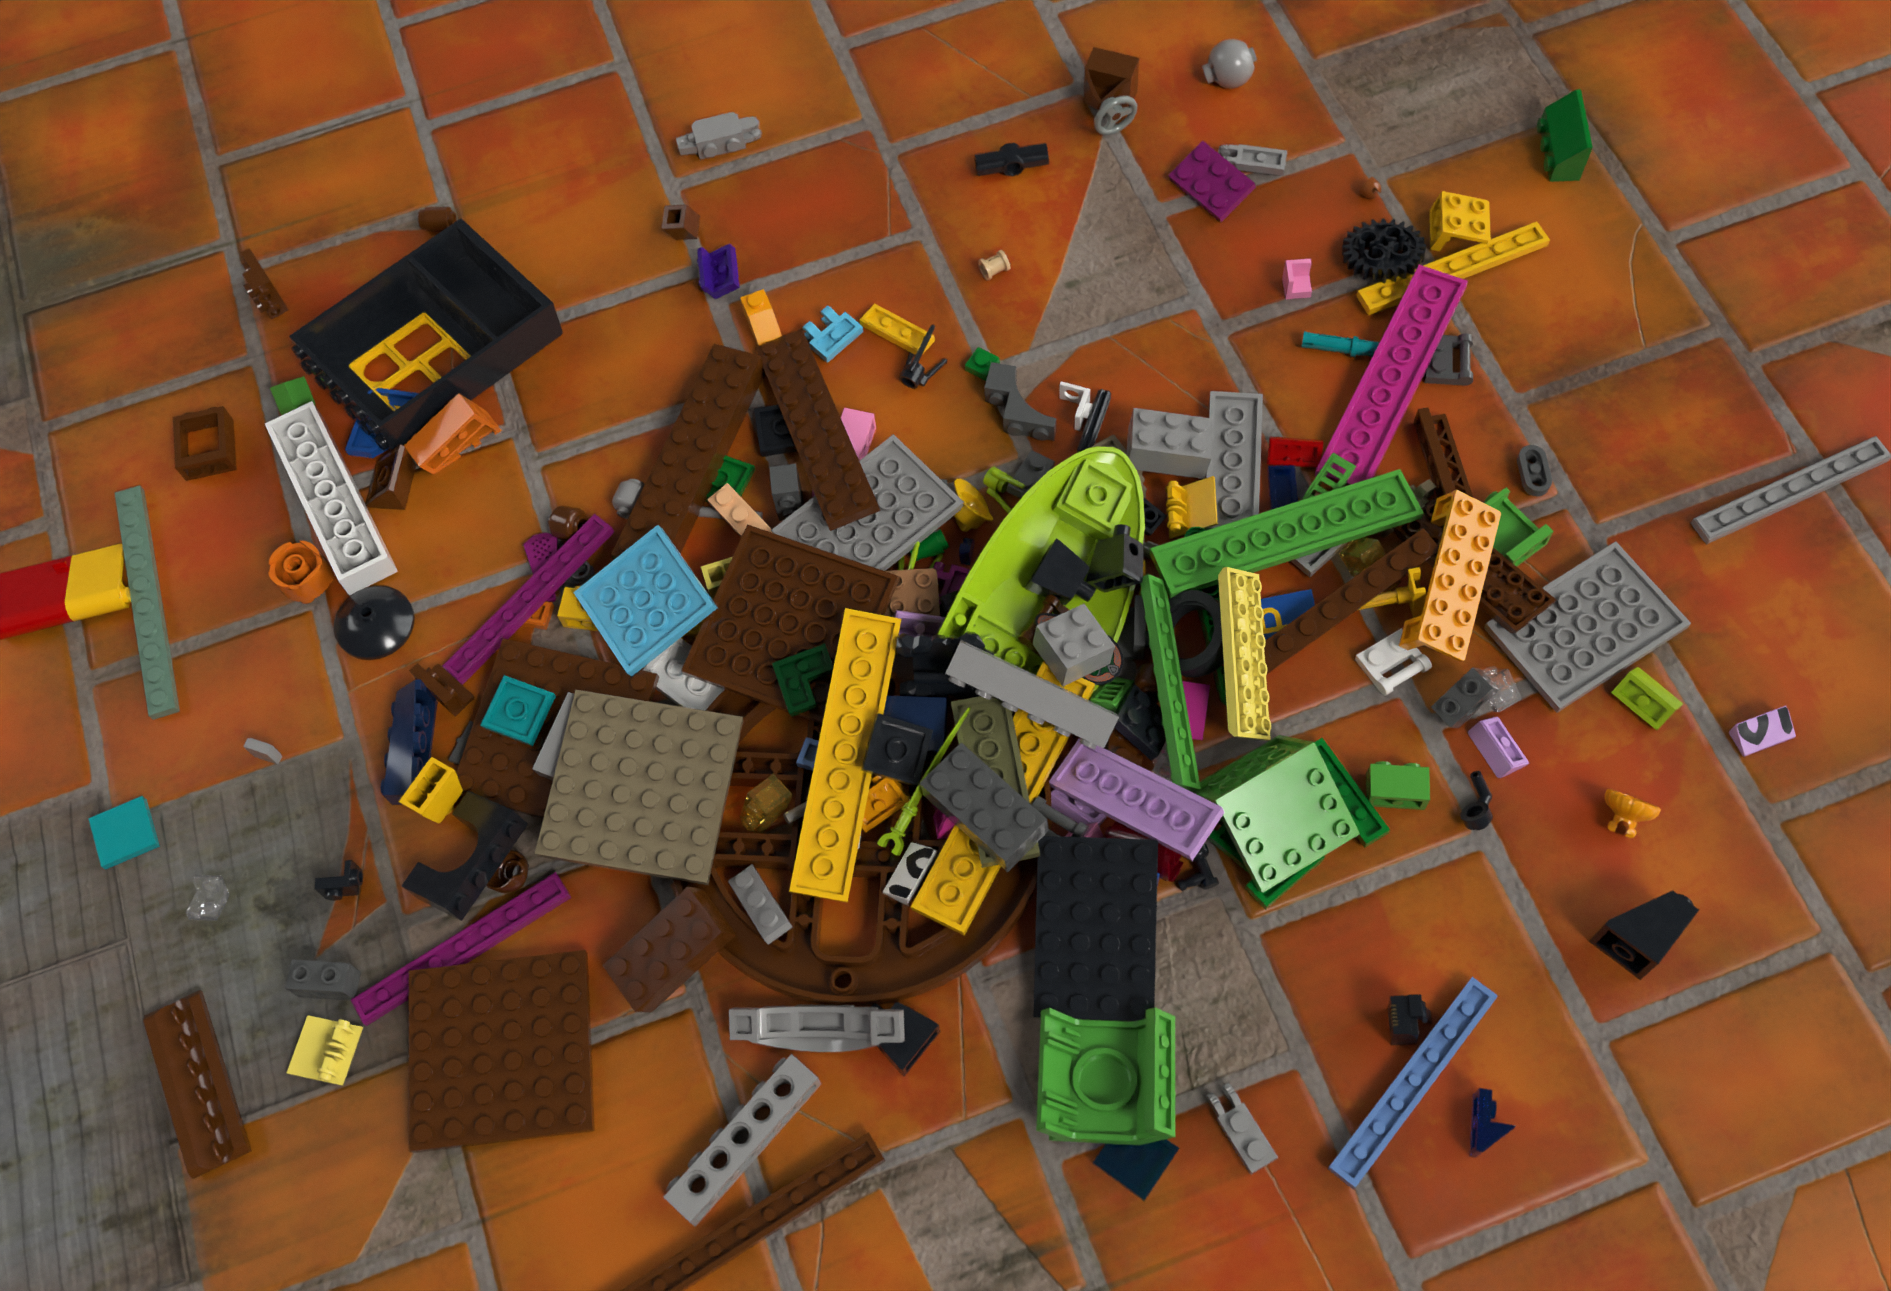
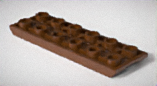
M1433 498L1425 504L1426 506L1421 508L1424 512L1421 519L1394 528L1397 537L1401 541H1406L1424 528L1439 547L1444 525L1439 527L1431 523L1436 499ZM1493 548L1478 606L1508 632L1517 633L1537 615L1555 603L1556 599ZM1437 554L1426 561L1433 568Z
M199 990L170 1005L144 1015L143 1023L184 1164L190 1177L195 1179L251 1152L203 992Z

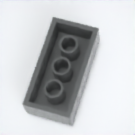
M960 743L919 783L923 796L1007 873L1049 831L1047 818L963 743Z

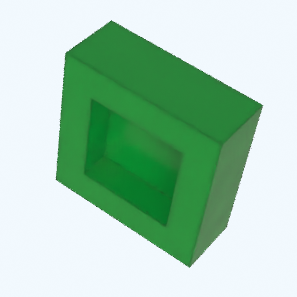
M978 347L965 364V371L986 381L991 362L1000 364V357Z

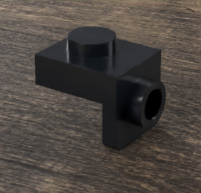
M345 860L344 876L315 878L314 889L326 900L331 901L341 900L343 896L359 895V885L363 883V871L354 861Z

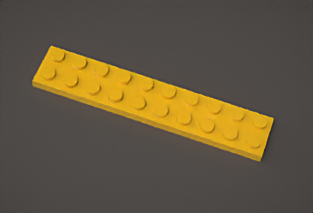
M845 608L789 892L848 902L872 776L871 773L861 771L875 715L878 713L884 714L897 637L900 630V618Z
M1043 661L1036 676L1062 687L1048 665ZM1080 678L1062 688L1089 700L1095 689V683ZM1018 708L1013 717L1029 801L1032 805L1069 737L1054 731L1055 725L1044 721L1042 725L1027 718L1029 713ZM955 825L912 903L911 909L965 936L1001 866L994 865L982 868L978 845Z

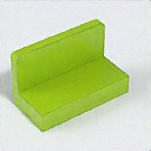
M1639 667L1630 671L1611 692L1655 730H1658L1683 705L1680 700Z

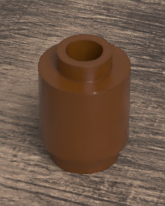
M449 206L425 207L424 210H419L418 221L421 229H426L428 232L443 231L455 223L457 216Z

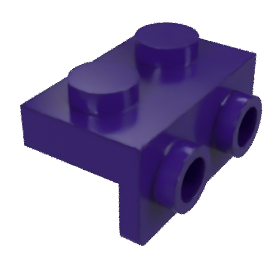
M728 244L711 253L703 247L697 249V265L700 273L699 285L704 292H707L714 299H718L740 288L735 247Z

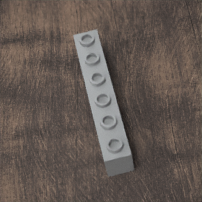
M792 1054L787 1059L782 1058L775 1065L772 1071L774 1074L768 1081H762L755 1087L751 1100L746 1105L741 1104L730 1117L732 1121L726 1128L718 1129L710 1138L709 1142L711 1144L703 1153L698 1152L689 1161V1169L683 1176L675 1177L667 1186V1193L664 1198L695 1227L820 1087L821 1082L819 1078ZM790 1084L791 1091L787 1096L779 1097L776 1095L780 1085ZM760 1108H770V1115L767 1119L763 1121L756 1120V1112ZM742 1130L749 1131V1138L744 1144H735V1136L738 1132ZM720 1154H726L728 1157L726 1165L723 1168L715 1169L713 1166L714 1159ZM699 1178H705L706 1186L704 1190L700 1193H693L692 1185L694 1181Z

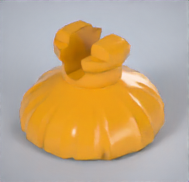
M1607 789L1605 792L1606 803L1615 813L1613 821L1608 823V829L1615 832L1618 823L1625 821L1629 825L1625 835L1628 838L1636 836L1637 831L1634 828L1637 822L1653 820L1661 811L1658 806L1616 790Z

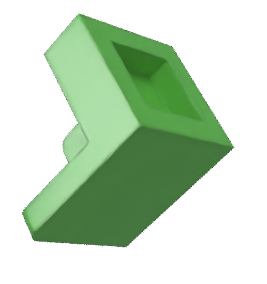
M304 376L270 388L281 415L311 401L315 404Z

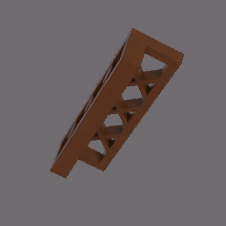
M1429 407L1418 409L1413 424L1431 480L1437 486L1435 488L1437 498L1454 490H1459L1473 497L1446 414L1431 416ZM1434 424H1441L1443 432L1440 436L1437 435ZM1441 445L1450 451V455L1447 458L1444 456ZM1449 468L1457 472L1458 476L1455 481L1451 478Z

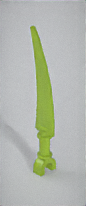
M967 708L951 731L922 780L939 765L971 708ZM920 784L910 801L901 808L903 811L894 827L890 828L892 832L882 835L877 843L881 847H886L890 839L894 840L895 847L891 853L900 856L904 847L902 836H906L904 832L912 817L917 815V805L923 795Z

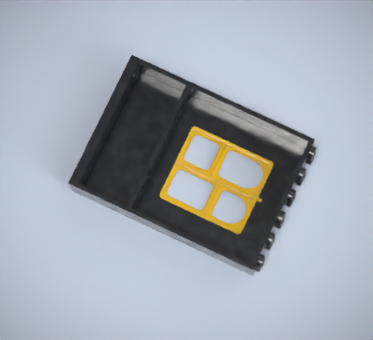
M460 218L289 337L294 345L291 348L299 360H302L299 363L302 369L308 375L313 374L315 376L314 379L321 389H328L330 391L329 395L337 405L342 403L345 406L344 410L352 420L358 418L361 421L359 425L367 435L372 433L375 436L376 444L383 451L387 449L390 452L399 445L404 446L414 434L418 433L458 393L469 400H473L561 336L563 331L553 302ZM423 324H428L442 337L441 341L413 361L406 360L394 348V345ZM453 348L465 361L441 377L429 365V361L445 349ZM380 354L388 355L400 367L399 371L379 382L366 379L364 376L366 365ZM417 370L421 371L433 382L432 385L404 405L395 406L396 410L388 403L390 402L388 396L380 395L376 391L377 388L392 389L396 384Z

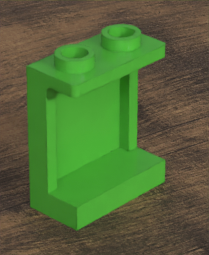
M1506 487L1499 493L1497 491L1491 493L1484 503L1501 512L1493 548L1517 567L1547 545L1554 531L1547 524L1539 529L1508 499L1510 490Z

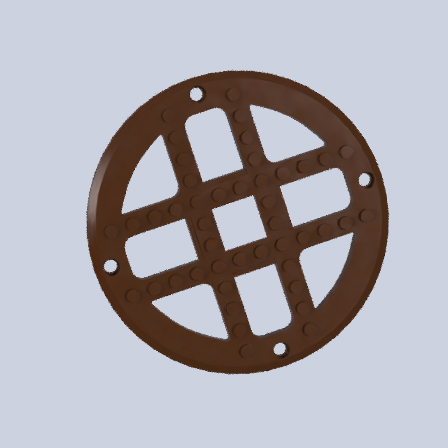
M896 650L889 684L895 688V696H900V684L907 680H914L913 657L906 658L897 655ZM724 690L705 711L743 717L740 743L754 726L776 708ZM948 695L947 705L952 708L951 702L962 699H957L954 695ZM1011 711L1012 717H1014L1016 712ZM809 720L807 737L819 741L822 724ZM801 751L792 754L737 752L730 786L796 788L795 808L808 799L813 771L797 766L796 762ZM925 761L920 781L922 780L932 761ZM1047 778L1038 796L1047 801L1046 804L1052 807L1049 778ZM901 783L912 797L917 787ZM922 795L917 805V815L912 817L904 832L906 836H902L904 847L900 856L891 853L895 847V842L892 839L888 841L886 847H881L877 844L878 842L860 841L852 877L881 878L876 943L872 952L863 957L823 954L819 950L824 899L797 893L791 894L789 922L792 928L788 930L787 941L781 942L776 939L768 945L753 921L738 907L729 895L717 873L718 867L747 868L751 864L755 868L784 869L793 873L804 816L793 822L792 835L719 832L708 885L674 879L673 881L678 894L687 887L703 889L737 934L718 953L746 976L767 988L787 996L817 1004L872 1006L874 1003H892L915 997L945 985L970 970L988 956L1013 929L1034 896L1037 888L1038 857L1018 861L1008 873L1000 867L965 936L946 927L925 941L907 948L910 905L907 906L884 894L883 891L911 842L936 850L937 857L946 842L920 840L923 808ZM902 809L886 819L885 834L892 832L890 828L895 826L903 811ZM1047 818L1048 828L1051 830L1052 821ZM842 975L851 976L852 981L848 987L842 989L835 985L838 977Z

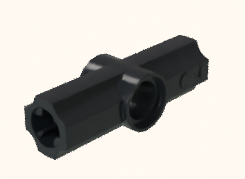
M1007 143L999 151L974 155L978 176L1004 172L1008 176H1016L1022 173L1024 168L1049 164L1046 143L1020 147L1016 143Z

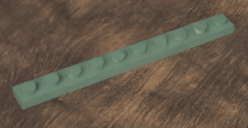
M139 485L116 492L115 499L148 716L155 720L180 712L145 491Z

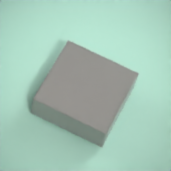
M248 738L243 746L254 757L277 765L283 757L273 745L253 738Z

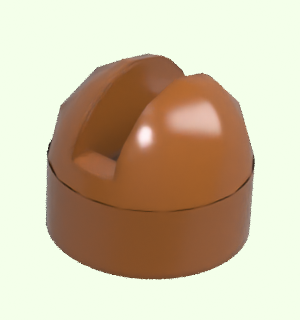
M1372 176L1365 182L1359 192L1368 199L1376 198L1375 190L1381 193V184Z

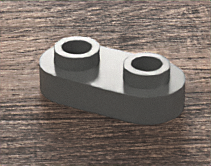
M1527 445L1521 449L1517 457L1522 486L1532 496H1543L1548 492L1552 484L1547 456L1542 448L1536 445ZM1527 460H1531L1534 463L1530 464L1527 462Z

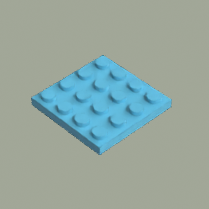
M659 525L655 526L573 592L626 673L630 676L635 675L718 608L663 528Z

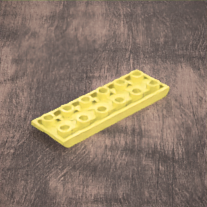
M1224 567L1218 575L1228 731L1234 737L1268 741L1271 740V721L1268 710L1269 693L1267 691V665L1264 652L1265 637L1262 624L1264 614L1260 595L1262 585L1259 580V574Z

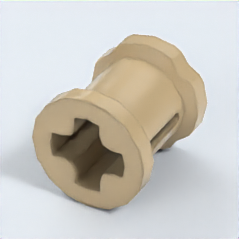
M999 250L996 255L986 260L983 258L978 260L980 271L986 280L992 279L993 275L1003 270L1006 272L1011 269L1009 260L1003 250Z

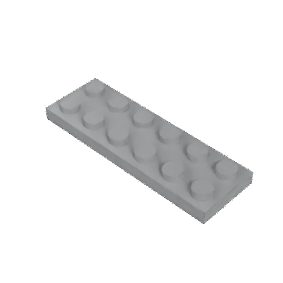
M1210 391L1209 418H1212V456L1206 478L1215 477L1218 524L1205 528V530L1259 514L1263 394Z

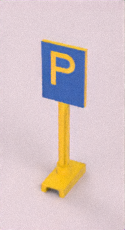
M1420 567L1408 569L1407 586L1395 588V591L1381 593L1359 610L1393 603H1409L1413 617L1422 615L1426 590L1425 587L1420 588ZM1312 589L1261 599V607L1264 614L1262 624L1265 640L1315 605Z

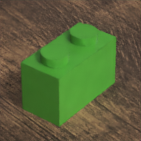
M1386 761L1370 764L1366 773V797L1373 807L1425 810L1430 801L1429 767H1421L1416 763H1407L1403 766L1391 765L1390 762Z

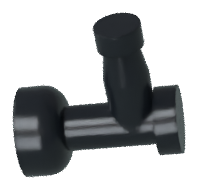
M1203 844L1193 861L1188 859L1190 862L1196 863L1199 872L1190 875L1184 880L1183 878L1177 880L1181 891L1200 884L1203 890L1219 884L1218 878L1213 876L1206 859L1209 855L1207 844Z

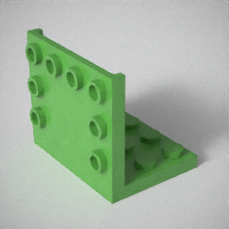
M1278 735L1201 780V790L1193 792L1223 808L1225 813L1221 819L1257 890L1262 893L1360 834L1315 742Z

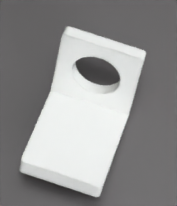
M1060 382L1059 398L1079 404L1075 415V430L1080 431L1084 418L1088 419L1092 409L1090 389ZM1066 390H1072L1079 396L1069 395Z

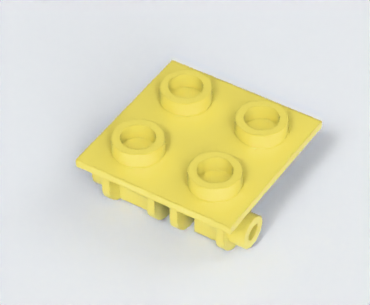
M307 1015L287 1074L343 1086L363 1027L351 1025L346 1020L339 1019L337 1022Z

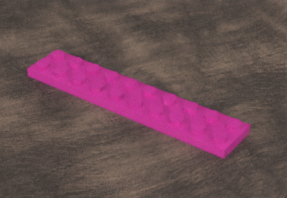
M1418 265L1315 471V477L1332 453L1357 466L1345 486L1374 477L1464 294L1468 283L1467 280ZM1336 463L1332 465V468L1342 474L1345 473L1346 469ZM1329 472L1326 475L1327 478L1336 483L1340 480Z

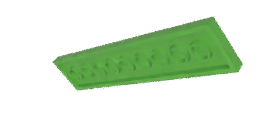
M1401 469L1152 547L1149 554L1160 578L1164 580L1169 597L1172 598L1183 591H1198L1219 584L1218 575L1224 567L1254 573L1419 520L1424 512Z

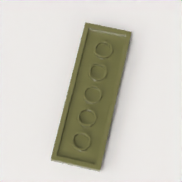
M979 696L951 702L955 726L967 708H971L957 731L958 743H963L1030 803L1011 710L1001 705L1002 700L994 696L990 700ZM1038 842L1020 860L1040 856ZM978 846L982 868L999 865Z

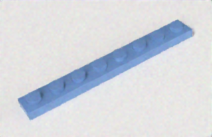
M1474 977L1469 980L1329 1166L1328 1170L1353 1190L1356 1188L1498 995Z

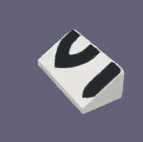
M911 842L883 893L909 906L937 857L936 850Z

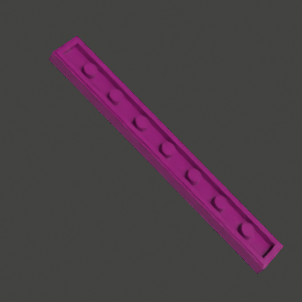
M594 514L442 667L463 685L500 648L502 639H509L615 532L613 528Z
M556 872L352 998L351 1002L362 1023L368 1026L409 1000L410 970L467 964L572 898Z

